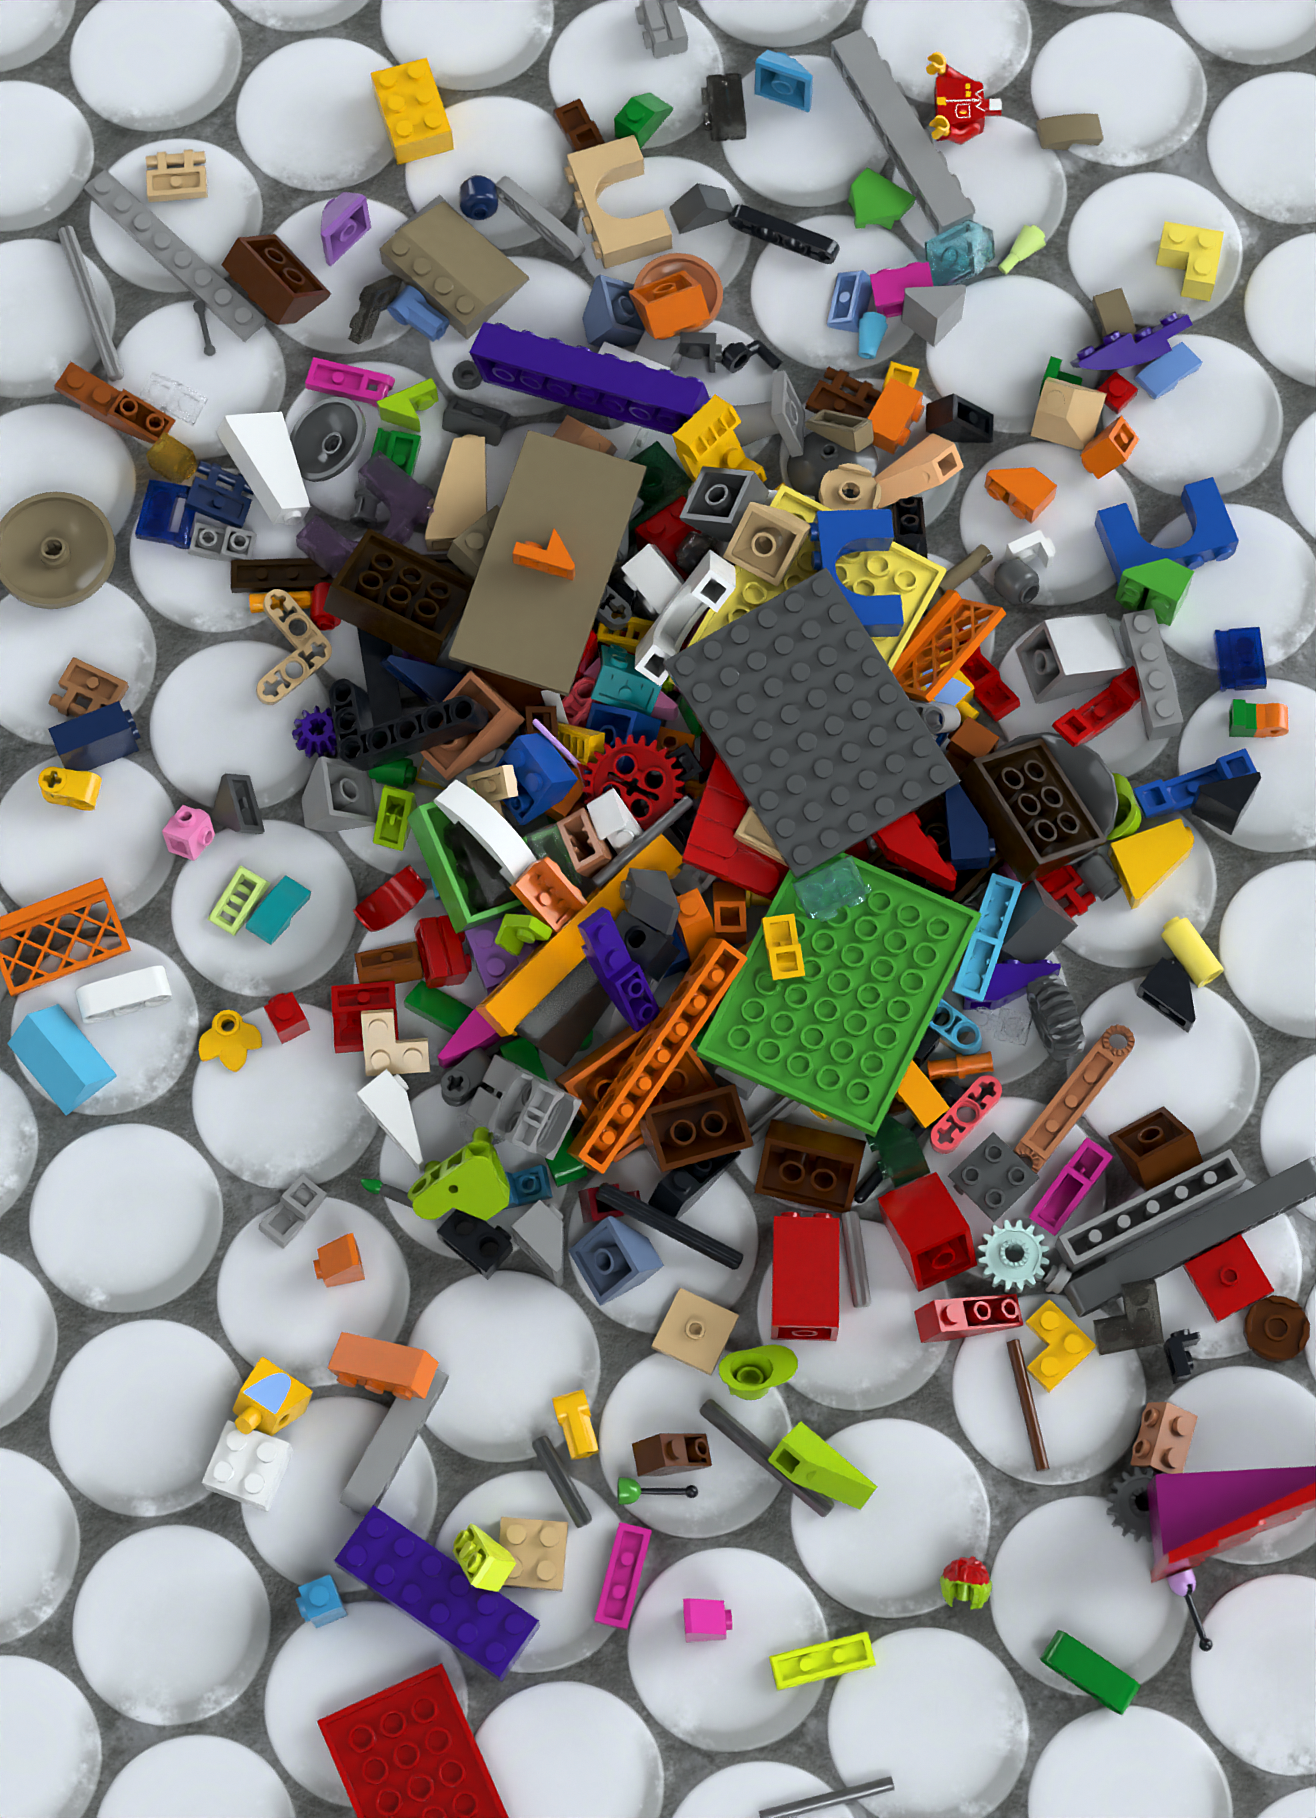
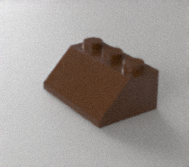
M276 234L238 237L221 264L229 273L230 278L238 283L248 293V297L264 310L268 319L277 325L298 322L331 295V292Z
M735 1084L647 1108L638 1122L645 1146L661 1173L754 1146Z
M771 1119L754 1193L838 1213L850 1212L867 1141Z

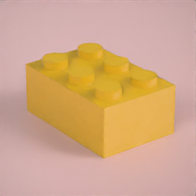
M427 57L370 73L373 93L398 165L454 149L452 130Z

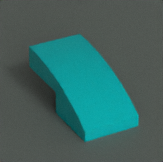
M285 875L247 922L245 929L272 945L290 926L291 918L310 900L311 891Z

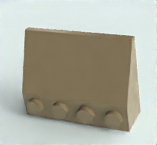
M444 201L399 229L380 248L382 264L406 286L410 285L416 288L424 296L427 304L448 318L450 325L466 340L482 326L483 322H487L529 281V277Z

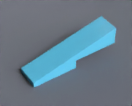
M995 873L991 874L978 911L982 914L981 919L965 950L952 990L953 993L983 1002L1022 887L1020 882Z

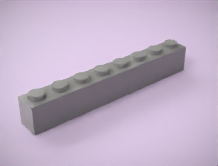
M861 28L832 41L831 60L910 192L916 197V202L940 242L971 228L975 214V207L971 199L964 197L961 192L959 179L955 174L951 175L947 168L945 156L941 151L937 152L930 131L927 128L923 129L919 122L916 108L913 105L909 106L905 99L902 85L894 81L888 62L880 58L875 40L872 37L868 38L864 29Z

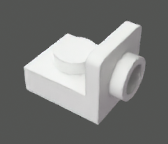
M1039 529L1008 543L1005 558L1007 561L1018 559L1028 563L1038 554L1044 567L1048 568L1052 566L1056 552L1049 537L1045 538Z

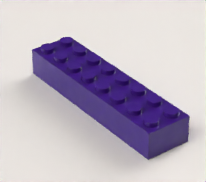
M483 322L469 352L483 381L486 383L669 435L677 432L694 413L696 414L710 400L705 384L696 377L688 376L684 378L675 375L667 369L661 368L656 370L648 368L645 364L638 361H623L610 353L598 354L592 352L587 347L566 345L556 338H549L548 340L538 337L527 330L519 332L510 329L502 323L491 324Z

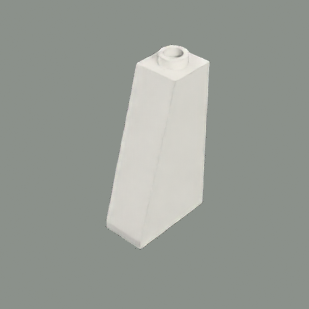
M282 412L225 415L217 430L218 437L272 523L295 525L302 522L311 506Z

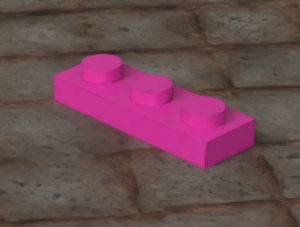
M619 1522L594 1619L595 1623L628 1630L652 1530Z

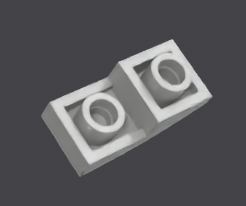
M196 522L188 554L231 562V560H249L252 556L257 533L228 525L226 530Z

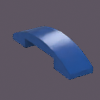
M1246 748L1222 756L1214 764L1164 782L1162 779L1134 788L1133 794L1145 819L1154 818L1190 808L1197 788L1200 785L1256 773L1257 770Z

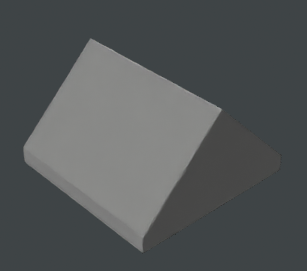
M966 286L905 288L902 322L935 347L962 319Z

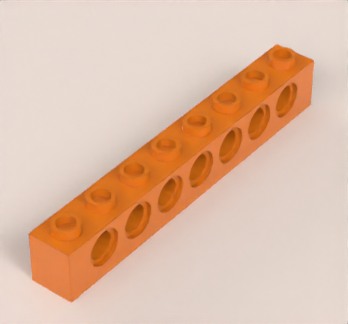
M709 938L566 1152L590 1170L604 1174L748 958L723 939Z

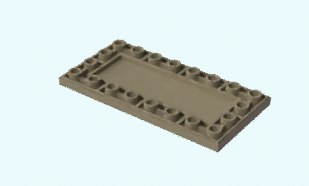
M528 430L448 655L449 659L569 697L647 466ZM553 529H556L575 564L574 580L514 564L512 553L516 541L523 544L525 541H531L541 545L542 549L547 550Z

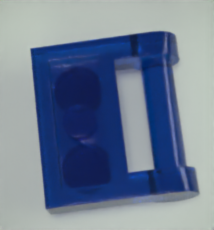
M149 479L135 531L136 538L173 545L179 549H189L192 540L190 532L196 512L184 507L178 533L171 532L170 528L178 498L186 499L191 486Z

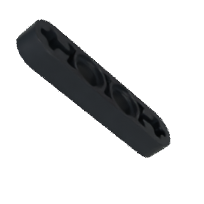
M735 205L728 218L729 224L740 232L821 263H834L840 250L839 244L829 237L745 205Z

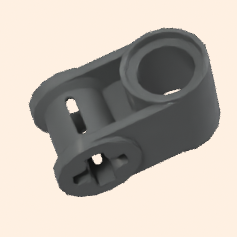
M481 1047L470 1052L459 1064L442 1077V1098L449 1106H462L474 1097L479 1086L485 1089L489 1087L482 1079L492 1060ZM454 1085L456 1088L461 1086V1091L458 1092L456 1089L450 1091V1086Z

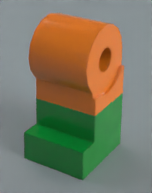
M1242 699L1232 700L1229 708V737L1266 738L1283 736L1289 732L1288 707L1280 703L1254 704L1246 703V700Z

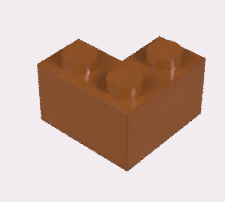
M968 716L962 725L960 724L955 731L949 733L948 739L950 741L946 746L948 752L945 757L957 776H959L973 759L994 753L998 747L1000 737Z

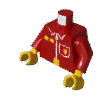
M934 52L927 57L928 61L932 63L926 66V72L930 75L938 72L934 87L935 118L929 123V126L934 127L935 130L931 135L936 141L948 140L962 145L978 134L983 133L985 117L1001 116V99H984L983 83L959 73L946 64V59L942 53Z

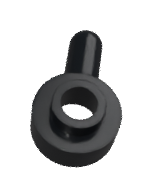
M755 340L748 345H745L743 342L729 344L722 352L721 364L730 373H735L744 367L750 357L755 354L760 356L773 370L778 369L782 361L760 340Z

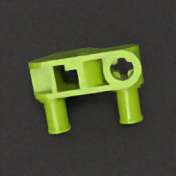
M484 1126L478 1127L473 1131L472 1142L442 1163L439 1161L427 1162L424 1167V1175L411 1186L407 1194V1198L413 1203V1210L416 1215L423 1219L435 1220L450 1209L456 1208L487 1221L508 1206L511 1187L497 1151L492 1145L494 1137L492 1131L489 1132V1129Z

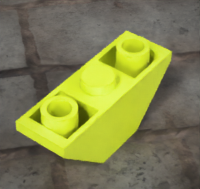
M472 1523L455 1538L453 1553L470 1584L476 1588L498 1592L516 1565L511 1553Z

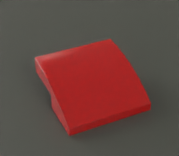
M395 981L331 986L334 1048L336 1054L364 1051L361 1011L394 1009L396 1040H399Z

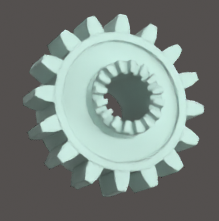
M1005 1220L1001 1230L995 1224L992 1226L991 1232L993 1236L984 1233L982 1241L986 1245H979L977 1253L984 1255V1257L978 1259L977 1265L985 1267L982 1277L984 1279L991 1277L993 1279L992 1287L995 1288L1000 1284L1004 1286V1292L1006 1293L1009 1292L1010 1288L1016 1287L1018 1293H1021L1025 1284L1030 1288L1035 1286L1034 1277L1039 1279L1044 1277L1045 1272L1040 1267H1048L1050 1260L1042 1257L1048 1254L1049 1246H1040L1044 1235L1034 1236L1035 1226L1031 1225L1025 1230L1022 1228V1220H1018L1015 1227H1011L1010 1222ZM1007 1251H1016L1020 1254L1021 1261L1010 1262L1006 1259L1005 1253Z

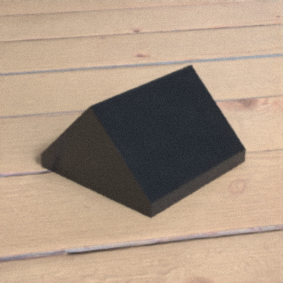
M1260 772L1198 786L1190 807L1192 814L1232 835L1255 795L1262 778Z

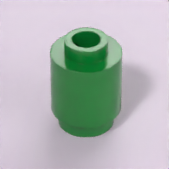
M402 758L369 770V778L374 779L376 783L405 790L409 784H414L417 776V767L413 766V760L409 758Z

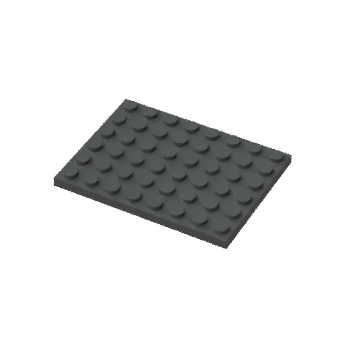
M827 567L663 661L666 671L796 880L960 783L957 774Z

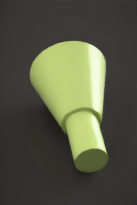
M1024 225L1010 250V254L998 266L999 270L1007 275L1018 262L1046 246L1043 240L1045 234L1035 225L1031 227Z

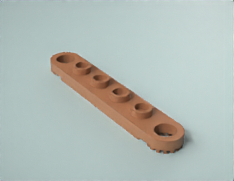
M1116 1024L1115 1026H1110L1014 1148L1013 1151L1019 1157H1026L1031 1161L1032 1170L1036 1174L1131 1053L1135 1038L1129 1028ZM1120 1034L1125 1037L1127 1046L1121 1050H1116L1109 1043V1038L1112 1035Z

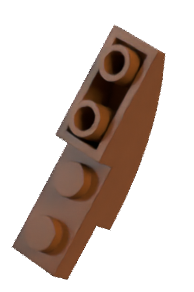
M71 361L54 387V390L78 403L80 410L121 432L151 444L160 446L176 422L172 417L127 390H117Z

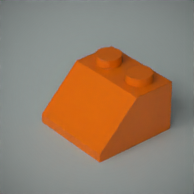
M684 270L628 291L647 333L654 339L663 340L675 335V331L683 328H696L702 325L704 320L711 318L701 284Z

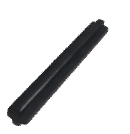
M602 1183L597 1190L596 1198L728 1268L735 1270L741 1265L744 1257L742 1253L608 1183Z

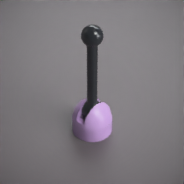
M1189 1569L1167 1577L1173 1593L1185 1597L1200 1638V1649L1205 1652L1210 1651L1213 1646L1212 1641L1206 1637L1191 1597L1196 1587L1193 1570Z

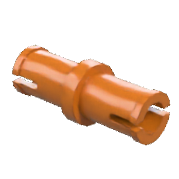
M991 1051L962 1056V1053H957L952 1058L927 1060L930 1081L956 1076L959 1079H965V1075L994 1072Z

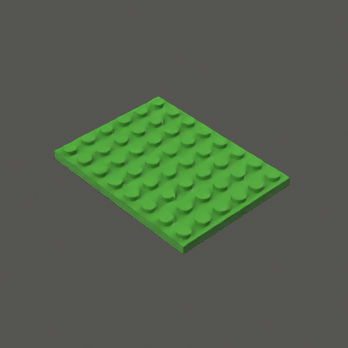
M842 852L797 880L789 870L765 916L772 917L794 913L798 941L801 944L805 976L772 980L761 924L745 955L748 959L731 983L697 1050L696 1056L875 1137L982 914Z

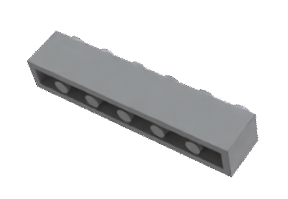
M1229 1149L1058 1236L1055 1247L1067 1265V1269L1074 1273L1242 1187L1247 1176L1232 1150Z

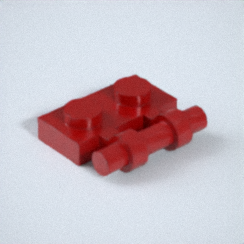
M1071 865L1062 866L1036 879L1056 902H1059L1064 897L1066 898L1069 905L1063 910L1071 918L1076 915L1081 916L1088 911V906L1096 902L1095 896L1090 891L1081 897L1076 892V889L1082 886L1083 880ZM1029 881V882L1025 883L1024 885H1022L1021 890H1020V893H1021L1032 881Z

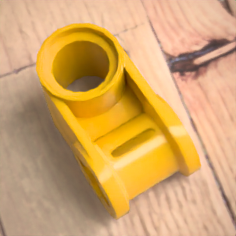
M48 767L41 771L38 783L43 798L47 802L74 807L84 811L95 809L102 778L99 775L88 771H74L58 767Z

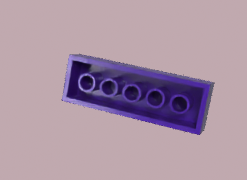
M374 1505L334 1560L337 1567L500 1682L504 1680L540 1627L538 1619L499 1592L476 1588L471 1585L459 1564Z

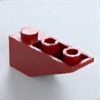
M913 811L871 835L884 856L891 862L950 892L955 890L957 877L955 868L948 860L943 861L940 857L937 843L930 835L925 836L920 829V820Z
M1017 1294L933 1300L914 1311L921 1343L955 1340L1024 1325Z

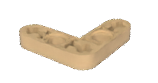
M274 589L268 592L263 602V609L296 650L258 682L256 695L262 703L267 705H273L282 700L325 665L332 654L330 642L293 598L281 589ZM273 597L276 600L284 599L285 602L282 607L287 613L291 609L295 611V613L288 616L284 623L280 620L284 617L283 612L279 608L272 610L270 607L272 605L271 598ZM293 620L303 621L306 625V632L301 636L293 635L289 630V623ZM314 644L316 647L322 645L325 648L322 653L324 658L321 659L320 656H315L309 662L313 666L309 669L306 661L298 655L302 653L304 658H306L313 650L311 645ZM298 663L303 670L302 676L297 679L288 677L285 672L287 664ZM279 672L281 679L290 686L285 688L284 683H282L275 691L276 697L271 694L265 696L263 694L265 690L263 684L267 683L271 686L276 683L279 677L275 676V674Z

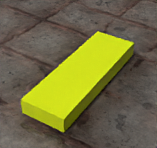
M868 1631L769 1656L777 1691L876 1666Z

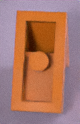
M553 529L547 550L542 549L541 545L531 541H525L524 544L516 541L512 553L514 564L574 580L575 564L556 529Z

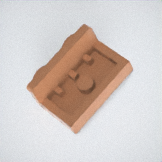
M1168 1402L1147 1403L1141 1417L1142 1423L1138 1438L1133 1446L1131 1465L1139 1468L1151 1467L1153 1471L1160 1474L1162 1472L1165 1474L1183 1473L1198 1416Z

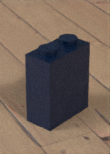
M119 701L48 728L65 769L89 771L139 751L135 740L141 738L130 710L123 711Z

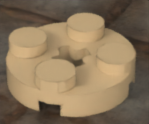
M842 464L838 466V469H834L831 472L829 470L824 475L819 488L820 503L832 510L877 509L881 499L879 482L876 483L868 469L857 464ZM852 489L853 494L858 497L847 498L842 492Z

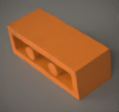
M341 1332L327 1368L337 1376V1382L352 1388H355L356 1384L364 1385L367 1390L377 1394H383L385 1390L392 1392L398 1398L411 1400L412 1397L426 1398L439 1362L422 1349Z

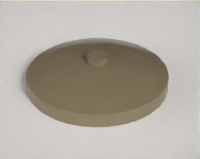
M66 492L37 494L15 505L0 521V582L12 596L27 605L43 609H60L76 605L96 593L106 582L113 569L116 557V543L112 528L103 512L92 502L81 496Z

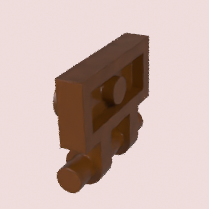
M829 366L824 374V378L833 382L830 385L819 380L806 402L805 409L815 414L825 409L867 419L873 409V405L865 401L869 399L876 403L882 392L874 389L873 384L867 381L862 383L850 377L849 372L843 369L838 371ZM845 387L855 392L856 395L854 397L841 389Z

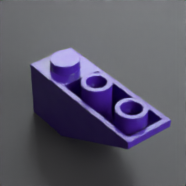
M1014 959L1004 960L1001 964L995 965L983 1002L963 996V1010H996L1027 994L1028 983L1034 981L1035 978L1051 974L1058 976L1061 963H1053L1047 959L1036 960L1033 964H1021L1019 960Z

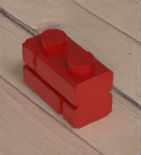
M448 915L418 920L414 933L427 988L431 989L464 983L469 972L472 971L470 955L468 953L464 954L462 943L465 942V932L456 934Z

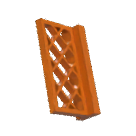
M948 589L916 626L892 670L908 698L930 703L1006 615L1004 609L999 606L962 599L957 591ZM988 617L987 620L978 624L979 620ZM971 624L970 628L959 632V629ZM970 638V640L967 643H964L959 646L960 642ZM952 646L951 650L940 654V651ZM951 660L948 665L940 668L941 664ZM933 668L932 672L920 677L921 673ZM932 682L926 691L921 690L922 686Z
M103 878L96 879L0 917V941L11 937L21 942L14 958L2 954L0 950V970L11 997L131 951ZM105 901L109 910L104 923L87 917L92 905ZM86 908L83 915L77 912ZM71 914L81 919L74 935L58 929L62 917ZM111 918L113 920L115 928L108 926ZM55 920L53 926L46 924L48 922ZM85 921L102 927L94 944L78 937ZM42 926L51 930L44 947L28 940L33 928ZM105 930L118 934L122 946L112 950L99 946ZM25 932L23 938L17 936V934ZM55 932L71 939L65 955L48 949ZM76 941L92 947L88 958L81 962L69 958ZM25 944L41 950L34 967L18 960ZM96 950L103 952L102 954L94 956ZM46 953L62 959L58 970L50 974L39 969ZM5 960L12 962L9 969L6 966ZM66 962H70L73 964L71 966L64 968ZM16 964L32 971L28 982L17 987L14 986L11 978ZM37 973L43 975V977L34 980Z

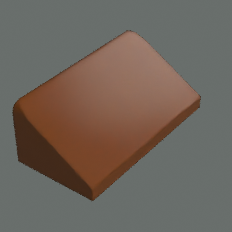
M416 941L354 954L360 984L395 981V984L423 978Z

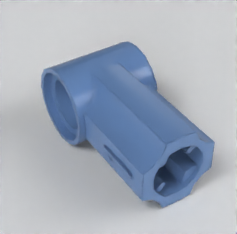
M407 285L387 306L388 312L397 322L405 326L411 325L432 342L439 340L450 325L449 319L427 304L424 296L410 285Z

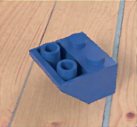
M542 733L517 736L494 767L513 764L514 774L517 779L518 796L505 799L503 802L520 825L527 824L562 801L578 780L554 745Z

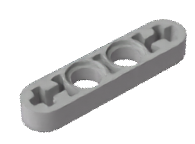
M504 176L495 184L498 198L566 258L575 261L585 251L584 244L576 234L512 179Z

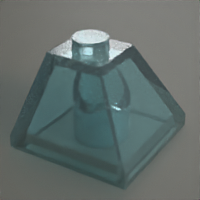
M968 219L925 242L926 262H929L933 286L959 285L978 275L996 257L993 230Z

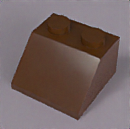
M1164 1106L1108 1136L1132 1179L1145 1192L1204 1163L1193 1132Z

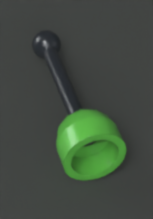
M618 1477V1505L632 1504L639 1499L640 1495H686L688 1498H695L698 1495V1488L694 1485H689L686 1488H641L639 1483L632 1478Z

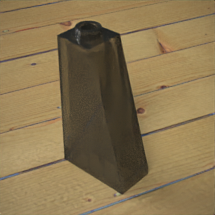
M587 957L514 1029L516 1033L565 1068L612 1002L594 973Z

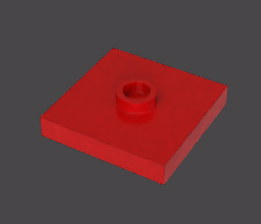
M1241 1234L1183 1265L1216 1323L1275 1291Z

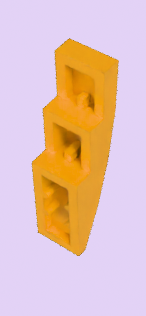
M912 1060L895 1097L899 1102L905 1104L922 1128H926L949 1110L950 1107Z

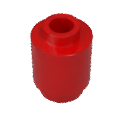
M332 583L316 584L314 591L310 594V620L321 631L333 630L341 623V619L323 611Z

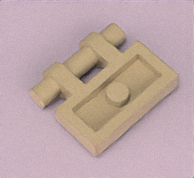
M193 149L184 150V153L167 154V152H157V155L146 156L147 168L158 167L157 170H146L148 201L159 202L207 198L205 166H195V164L206 163L205 151L193 152ZM184 165V167L168 169V166Z

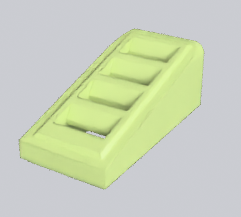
M240 865L207 920L235 936L271 883ZM245 879L256 885L253 891L242 885ZM237 890L249 896L247 902L234 895ZM230 900L243 907L240 913L227 905ZM222 911L235 917L234 923L221 917Z

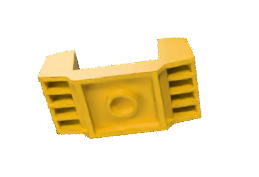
M716 394L696 414L694 413L677 432L672 434L677 447L675 451L692 485L697 480L702 466L755 471L760 480L765 482L767 477L763 467L745 456L733 429L741 423L737 412L731 404Z

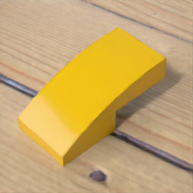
M794 913L762 918V929L772 980L805 976L801 944L798 941Z

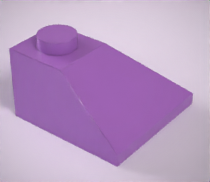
M342 192L336 199H331L322 211L321 239L326 264L330 267L371 228L367 199L364 195Z

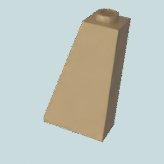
M468 434L460 438H454L425 532L427 552L449 551L452 541L487 513L485 437Z

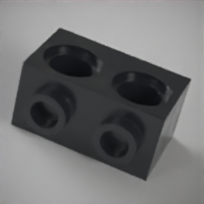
M458 1209L436 1231L441 1242L487 1280L513 1252L512 1243L510 1242L512 1237L502 1227L497 1225L493 1228L485 1220ZM462 1222H469L474 1227L469 1234L461 1235L456 1232L457 1226ZM492 1242L498 1245V1250L493 1255H484L481 1252L482 1246L486 1243Z

